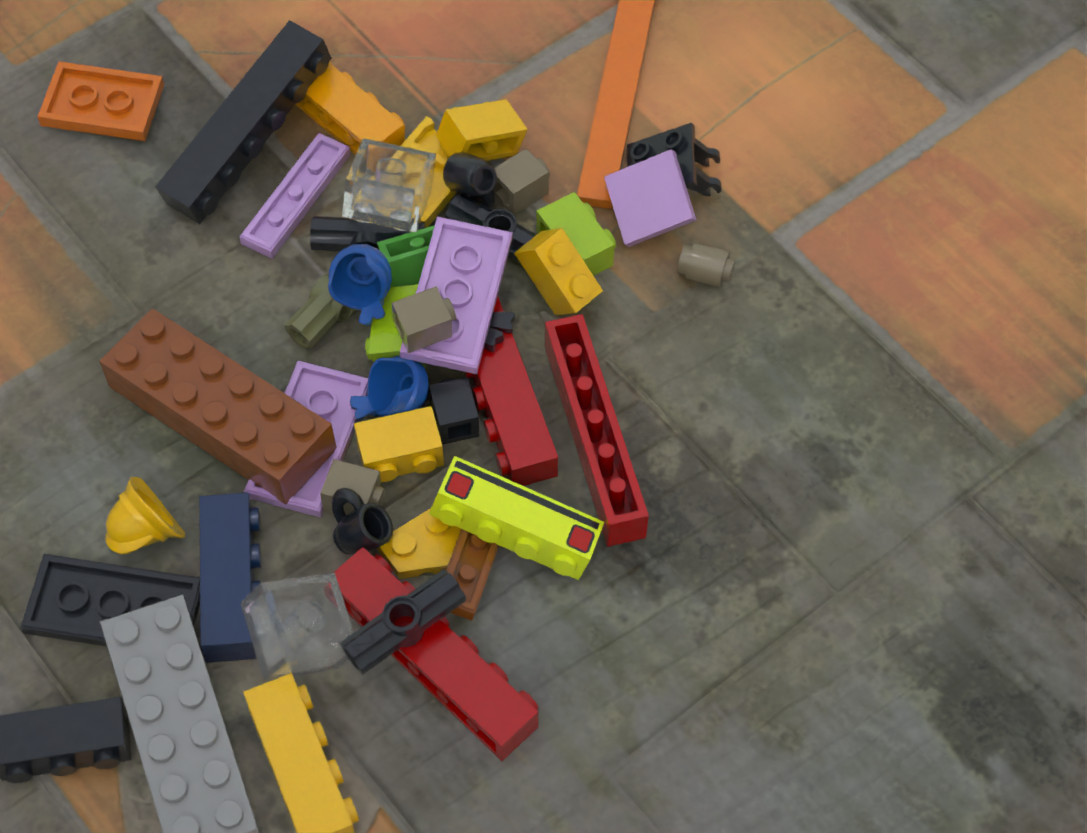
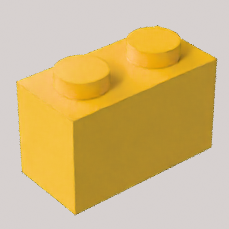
M504 99L445 109L436 137L449 157L458 152H465L489 161L518 154L528 129L508 100Z
M563 228L541 231L514 253L555 315L577 313L603 291Z
M432 406L354 423L356 443L362 467L380 471L381 482H388L397 476L414 472L420 474L428 473L436 467L444 466L443 446Z

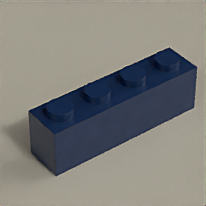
M249 492L199 496L201 649L206 663L257 659L256 644L263 643L264 641L262 618H256L255 606L263 604L261 580L255 581L254 568L262 567L260 543L254 544V532L261 531L259 507H252Z

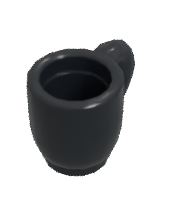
M458 152L450 156L443 169L445 185L450 190L468 195L477 202L491 208L495 203L493 188L497 182V174L493 167L483 158L469 153Z
M346 487L337 489L332 498V511L338 522L333 532L337 548L342 553L351 555L355 554L362 547L370 552L388 543L393 536V524L388 512L376 503L369 502L364 504L360 495L352 489ZM346 503H350L355 510L346 515L343 507Z

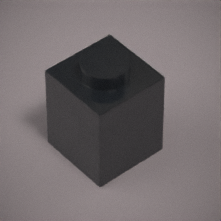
M468 377L457 380L453 378L444 379L437 384L429 385L430 405L433 409L442 445L479 437V416Z

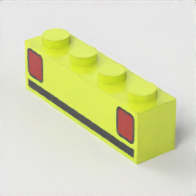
M454 456L429 512V515L440 519L449 526L459 527L477 535L485 542L496 543L515 552L521 558L531 559L552 568L560 575L570 576L576 580L580 579L588 565L604 522L456 456Z

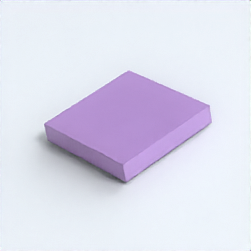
M672 149L604 176L624 245L628 247L697 221L676 152Z

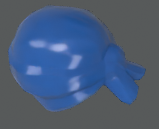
M353 244L345 247L338 252L331 263L328 276L329 294L341 305L361 310L358 321L365 326H369L373 318L382 319L385 316L382 306L392 283L391 267L385 255L373 246Z
M400 356L377 359L369 372L367 396H351V409H357L355 411V418L361 420L369 415L384 417L422 408L429 394L428 375L424 366L420 362L403 359Z

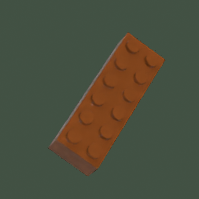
M153 308L99 361L110 388L246 479L255 482V485L265 489L285 505L337 448L330 422Z

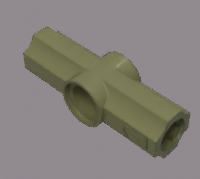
M329 274L321 276L311 289L309 300L284 325L286 333L302 348L308 347L311 349L337 321H347L356 311V309L341 305L331 297L328 290Z

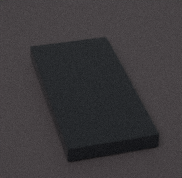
M43 554L20 628L23 634L107 646L101 621L180 595L184 596L194 627L200 605V578Z

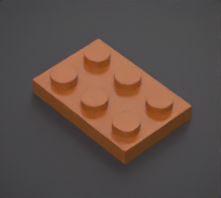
M58 61L38 114L40 126L146 141L164 88L163 77Z

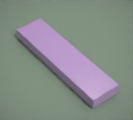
M318 133L239 236L241 244L273 259L351 155L350 147Z

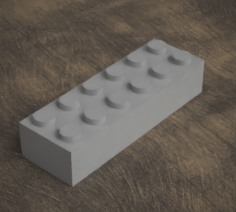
M180 595L101 621L104 637L163 833H259L184 596Z

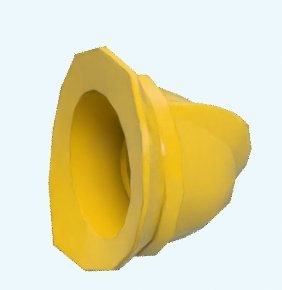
M130 477L126 490L119 495L120 499L108 514L105 536L107 546L118 554H129L158 541L164 542L168 538L184 539L185 532L142 478Z

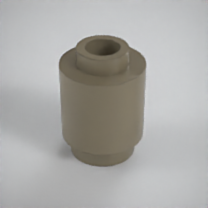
M696 242L694 245L684 244L677 273L684 274L685 279L721 288L723 281H731L735 260L729 259L730 251Z

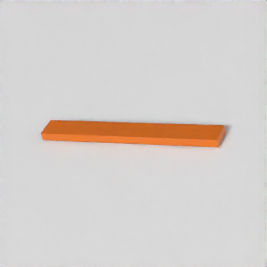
M619 0L577 191L583 203L587 202L590 206L613 209L604 176L621 170L655 0Z

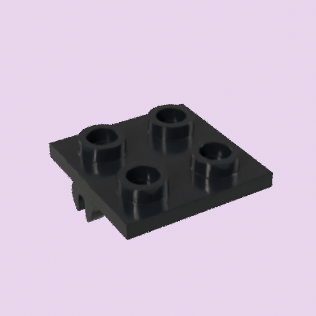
M692 122L627 144V167L672 149L676 152L687 189L699 192L705 196H711L710 188H714L717 193H720L722 190L719 179L708 177L695 167L694 162L709 167L708 158H712L718 164L720 162V152L715 148H708L695 138V126Z

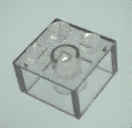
M363 138L346 178L342 217L355 219L362 223L388 226L399 231L417 232L432 190L436 154Z
M335 573L264 582L259 584L240 603L264 682L290 673L294 677L338 669L349 660L341 648L340 642L353 634L354 630Z

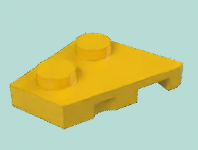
M430 508L393 531L390 541L378 547L377 550L399 579L418 577L428 572L437 574L443 569L446 571L461 528L449 526L440 519L429 515Z

